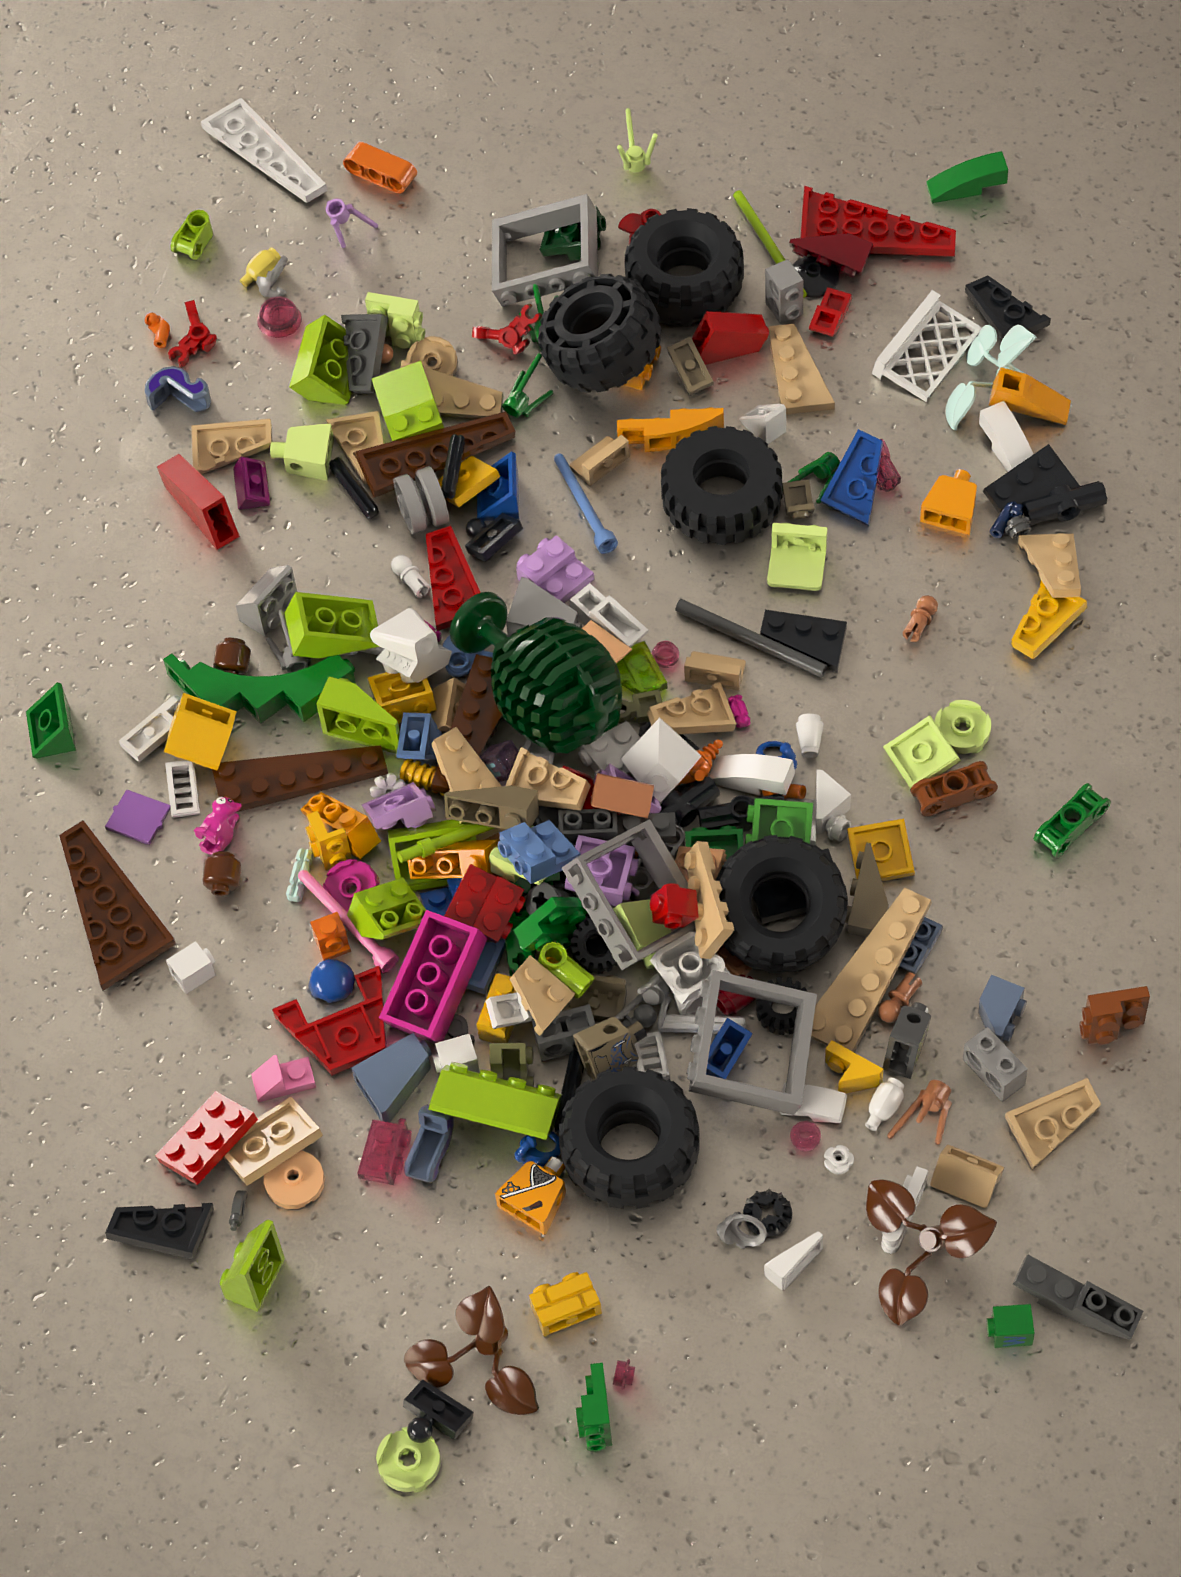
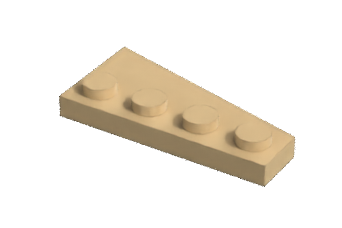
M402 360L401 368L413 363ZM423 367L440 416L479 419L502 413L503 392Z

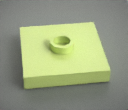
M930 715L883 746L910 788L922 779L943 774L961 761Z

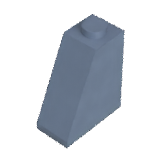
M414 1033L351 1068L354 1081L384 1126L391 1122L431 1069L429 1056L432 1055L431 1050L424 1040L419 1042Z

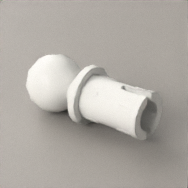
M398 555L393 558L391 568L396 575L400 576V581L403 584H407L417 598H422L421 593L424 597L427 596L431 591V586L419 574V569L416 566H412L411 559L405 555Z

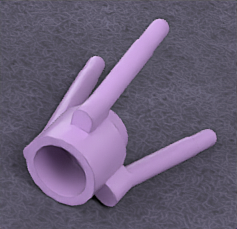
M338 198L327 202L326 213L331 219V225L342 248H345L346 244L339 225L346 223L350 214L355 215L370 226L378 228L377 223L356 210L351 204L346 205Z

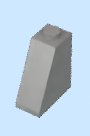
M521 577L506 620L509 637L517 629L525 625L530 626L545 617H559L566 620L565 622L582 628V624L578 623L577 611L529 579Z

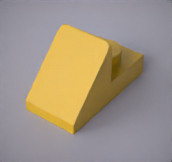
M830 1041L825 1049V1063L833 1071L844 1073L839 1080L838 1091L848 1094L876 1088L883 1082V1068L835 1041Z

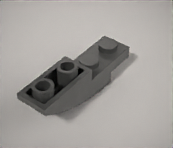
M606 809L558 811L559 831L568 841L576 843L578 835L609 841L649 819L664 843H676L675 812L649 813L648 818L629 814L617 815V812ZM631 842L625 844L628 846H633Z
M1030 1255L1024 1258L1013 1282V1285L1039 1298L1037 1303L1049 1310L1085 1326L1129 1340L1132 1338L1144 1312L1093 1283L1087 1281L1085 1284H1082Z

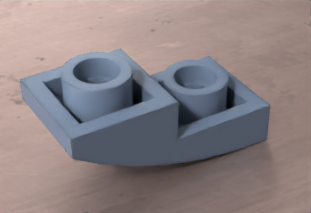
M924 917L899 967L916 974L943 930V925Z

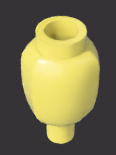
M270 247L268 250H262L254 256L247 265L246 274L240 279L242 285L248 287L253 281H257L258 276L267 277L268 271H272L280 260L281 256Z

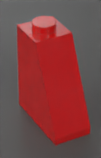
M706 311L692 336V340L704 364L708 365L759 352L768 339L769 329L765 324L762 314Z

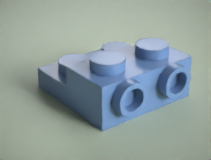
M550 820L531 828L523 822L499 832L500 841L498 842V849L500 854L504 858L507 857L514 865L516 872L519 875H523L530 884L562 871L563 866L581 855Z

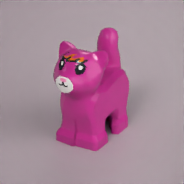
M226 796L219 797L212 802V813L206 816L200 827L194 829L197 838L203 839L204 836L206 837L199 844L202 852L212 855L214 852L224 851L230 844L234 834L233 830L239 821V815L236 812L242 807L240 803H235Z

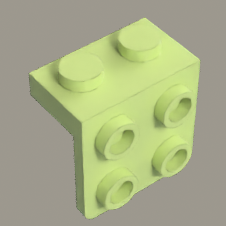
M773 523L767 584L771 587L820 590L822 588L827 551V527Z

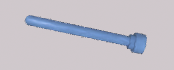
M560 453L556 454L554 461L595 533L594 544L601 554L613 551L618 545L614 533L604 529L565 457Z

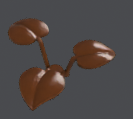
M880 1179L871 1181L868 1186L866 1211L869 1221L876 1229L886 1233L897 1231L902 1223L906 1227L919 1230L921 1232L919 1242L925 1250L919 1258L906 1268L905 1273L896 1268L890 1269L883 1275L879 1283V1299L884 1312L891 1321L901 1326L918 1316L924 1310L928 1301V1289L925 1282L920 1277L911 1275V1272L926 1258L931 1257L935 1251L946 1249L948 1254L956 1258H967L976 1254L989 1241L997 1221L971 1206L959 1204L949 1207L944 1212L940 1225L927 1227L925 1224L920 1225L910 1222L906 1218L913 1215L916 1210V1204L911 1193L898 1183Z
M487 1286L481 1291L464 1298L456 1308V1321L461 1330L468 1335H475V1339L453 1356L448 1357L447 1349L442 1342L425 1339L412 1345L405 1353L404 1363L407 1369L419 1381L423 1379L432 1386L439 1388L447 1385L454 1376V1370L450 1363L455 1362L476 1347L478 1352L483 1355H494L492 1374L495 1377L490 1378L486 1382L485 1390L489 1399L496 1407L507 1413L517 1415L531 1414L539 1409L534 1384L525 1371L515 1366H505L500 1371L498 1370L500 1356L503 1354V1350L500 1347L508 1338V1330L504 1323L500 1304L491 1286Z

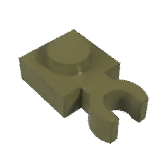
M660 690L633 694V702L622 700L620 710L625 712L620 714L618 723L629 722L634 717L637 718L638 724L649 722L647 715L649 708L662 703Z

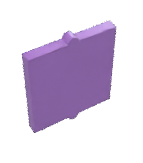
M126 789L118 805L113 807L114 812L105 825V829L150 845L158 830L163 828L162 823L171 809L170 805Z

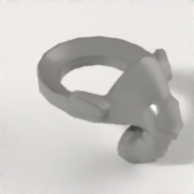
M283 255L274 269L268 271L267 277H257L256 283L261 295L264 297L276 299L286 295L287 292L280 287H277L275 291L271 289L287 264L288 258Z
M734 1212L733 1215L726 1217L716 1229L718 1236H720L723 1242L726 1244L735 1243L741 1249H745L747 1246H759L765 1241L767 1236L766 1227L761 1221L740 1212ZM742 1221H749L758 1227L760 1234L758 1236H749L743 1233L738 1225Z

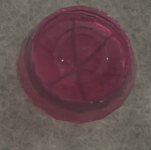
M280 296L266 300L261 305L257 316V325L261 332L275 338L287 337L293 334L299 328L302 321L301 312L297 306L288 298Z

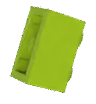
M402 877L354 893L347 916L361 937L383 940L418 928L426 909Z

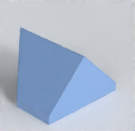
M403 712L396 754L397 758L436 759L431 744L434 739L443 734L437 729V725L430 713Z

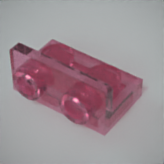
M400 1118L398 1124L372 1120L357 1172L359 1179L394 1185L396 1175H401L403 1170V1149L408 1148L411 1142L412 1131L408 1130L406 1119Z

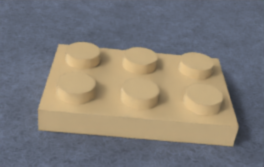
M290 1096L258 1117V1121L223 1158L248 1186L321 1138L323 1134L316 1123Z

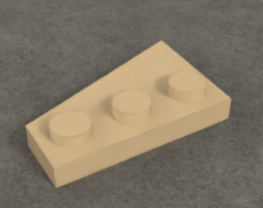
M1074 534L1019 535L1018 544L1021 549L1026 550L1028 560L1038 569L1039 577L1052 598L1080 597L1081 585Z
M522 747L519 750L505 785L538 790L539 806L579 811L582 810L590 789V784L586 779L562 767L558 768L550 764L546 759L530 754L528 750Z

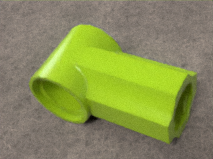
M551 942L543 946L538 962L575 993L574 997L577 999L581 997L595 978L567 955L563 945ZM553 957L558 961V963H550L546 960V958Z

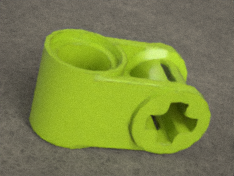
M194 210L188 214L186 220L171 240L170 247L172 252L187 254L193 260H197L201 256L204 248L213 237V230L207 212L204 210Z

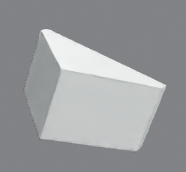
M784 404L758 405L739 418V420L757 438L760 437L769 444L786 432V407Z
M817 770L816 834H822L832 816L845 814L851 809V794L826 772Z

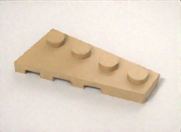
M795 324L768 326L780 404H784L786 407V415L835 409V402Z
M696 841L689 852L685 854L684 867L688 871L689 881L687 888L697 890L699 918L694 920L696 928L695 944L698 946L700 958L711 959L733 933L734 926L732 922H727L725 918L729 910L726 902H721L719 898L722 891L720 881L713 879L716 868L708 842Z

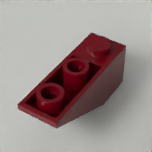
M849 233L794 238L789 241L790 247L793 248V253L802 257H807L809 254L817 258V263L826 267H830L831 264L841 268V273L854 277L855 274L862 275L873 249V243Z

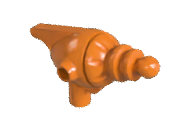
M717 739L713 744L709 743L707 746H704L702 748L703 751L696 750L701 755V758L678 785L693 783L696 780H704L705 776H708L712 769V760L716 759V755L719 754L718 749L722 748L723 742Z

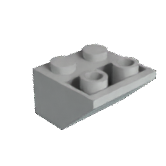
M285 565L270 568L236 604L240 622L264 636L271 629L278 626L281 620L278 613L279 609H283L285 612L293 595L297 592L292 567Z

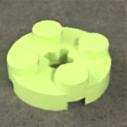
M955 700L950 702L949 706L943 710L941 708L936 714L935 723L956 753H978L988 742L991 734V719L988 713L986 715L981 710L979 704L969 700ZM960 723H966V727L969 729L960 731L956 727L960 726Z
M407 1427L394 1434L391 1432L385 1436L376 1454L380 1477L388 1486L401 1492L413 1491L418 1493L425 1490L427 1485L437 1476L441 1465L439 1448L433 1437L431 1436L426 1442L416 1443L409 1438ZM410 1452L414 1453L416 1462L409 1466H404V1462L400 1458L408 1456Z

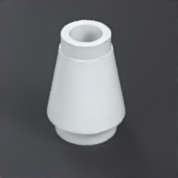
M803 714L799 716L796 723L802 756L806 758H814L819 755L824 723L817 714Z

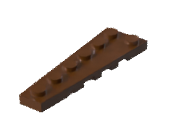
M502 412L356 451V459L375 498L395 490L393 483L395 477L408 474L415 481V474L419 469L428 466L432 467L434 472L444 469L450 437L453 434L463 435L465 438L462 460H465L471 455L474 456L515 438L516 431L507 413Z
M476 654L450 730L457 727L481 758L487 743L496 733L497 726L503 715L499 711L492 693V657ZM438 764L431 783V791L445 794L449 792L450 788Z
M381 745L220 762L217 771L212 769L218 796H226L235 803H240L242 807L237 812L388 774Z

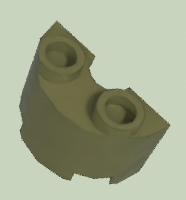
M489 1043L490 1067L492 1072L498 1074L497 1078L509 1080V1077H515L525 1080L527 1086L534 1087V1077L528 1076V1064H533V1046H527L526 1043Z

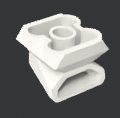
M411 608L404 610L374 628L370 633L373 643L385 648L376 660L383 664L385 672L390 674L400 673L401 680L405 683H419L449 664L452 651L438 644L435 632Z
M693 930L657 950L650 960L670 987L680 1015H694L698 1007H702L703 997H699V991L702 987L703 979L707 980L713 970L731 974L725 967L724 960L716 955V953L711 959L700 958L698 946L695 944L696 931Z

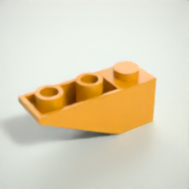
M1000 368L993 381L989 406L1004 401L1010 411L1063 425L1067 424L1071 400L1028 374L1006 368Z
M322 792L313 796L300 809L306 817L308 814L318 811L327 833L344 828L350 852L359 859L381 842L368 816Z
M499 840L457 842L435 850V854L425 858L419 856L408 860L410 879L463 878L470 864L493 875L494 873L490 869L489 856L491 851L498 847Z

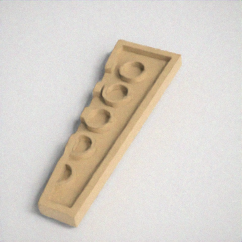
M907 888L902 890L816 1004L811 1039L826 1046L833 1040L855 1052L932 904L931 899Z

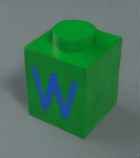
M1031 1304L993 1306L991 1318H986L988 1337L994 1338L995 1348L1033 1345L1035 1332Z

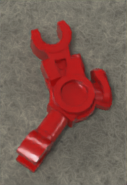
M194 300L184 302L191 324L188 334L178 342L179 346L171 348L168 352L171 361L175 357L181 356L178 359L181 368L188 364L189 356L191 354L195 355L201 347L203 351L210 352L217 340L216 334H210L209 329L203 325V322H200Z
M527 304L522 308L521 316H516L508 326L500 328V330L484 326L473 327L472 337L499 340V343H502L507 348H512L514 355L523 352L530 344L528 338L523 341L522 339L532 330L530 325L541 320L542 314L537 313L534 318H531L529 310L533 305Z

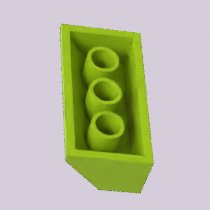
M451 1062L450 1066L445 1065L441 1069L428 1110L545 1140L553 1131L562 1094L555 1093V1088L547 1085H538V1088L527 1086L525 1080L515 1077H509V1080L497 1078V1073L488 1070H480L479 1073L469 1071L467 1065Z

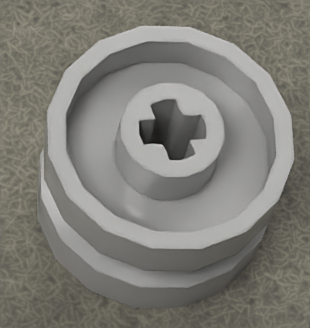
M428 466L416 471V484L408 474L393 479L400 511L412 534L426 530L427 518L436 527L449 523V514L444 495L432 467Z

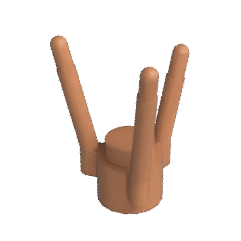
M931 1080L926 1090H921L917 1099L893 1126L887 1137L893 1138L922 1103L923 1108L916 1119L917 1123L923 1121L928 1111L938 1112L939 1109L941 1110L935 1143L940 1144L947 1114L952 1105V1102L948 1100L951 1094L950 1087L939 1080Z

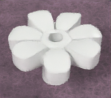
M388 773L386 778L379 776L374 780L377 786L370 788V794L376 799L406 784L403 779L396 780L397 778L394 773Z

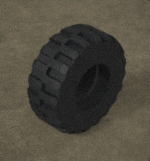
M714 426L708 427V430L695 431L690 434V437H684L676 444V449L672 448L666 456V462L662 465L661 496L664 511L670 517V522L677 529L681 528L683 534L690 538L695 537L702 543L708 544L712 542L717 543V545H726V543L735 542V544L744 542L748 537L753 538L761 533L762 528H767L773 522L774 516L778 514L781 507L782 467L778 462V456L772 448H768V443L760 437L756 438L753 436V433L744 429L741 431L731 426H726V428ZM719 476L731 477L744 484L738 491L725 495L712 494L699 487L704 481Z

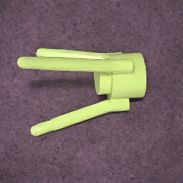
M627 108L626 122L629 149L626 153L622 145H618L617 149L623 161V168L636 173L642 171L646 165L651 164V155L658 135L656 133L653 134L646 154L641 147L635 146L631 110Z

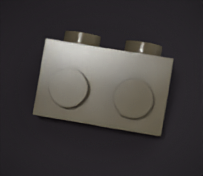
M592 975L595 979L588 990L578 999L573 996L562 1011L590 1004L594 1021L602 1022L615 1017L625 1006L627 996L625 979H620L613 975Z

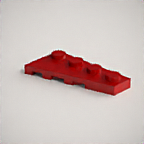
M451 526L426 534L436 631L451 627L452 620L458 609L469 598L481 593Z

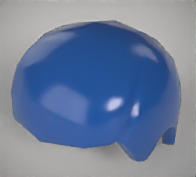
M326 959L319 962L311 972L308 985L312 996L315 999L320 998L329 1004L345 1000L353 991L355 983L354 972L350 966L340 960Z

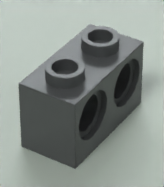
M590 1004L561 1011L540 1036L534 1029L536 1023L532 1019L534 1036L541 1061L569 1055L573 1050L578 1051L573 1035L595 1025Z

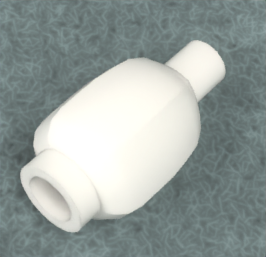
M890 1077L887 1082H883L877 1087L869 1103V1113L871 1116L865 1124L867 1128L876 1131L881 1121H887L896 1113L904 1098L903 1089L905 1086L902 1082Z

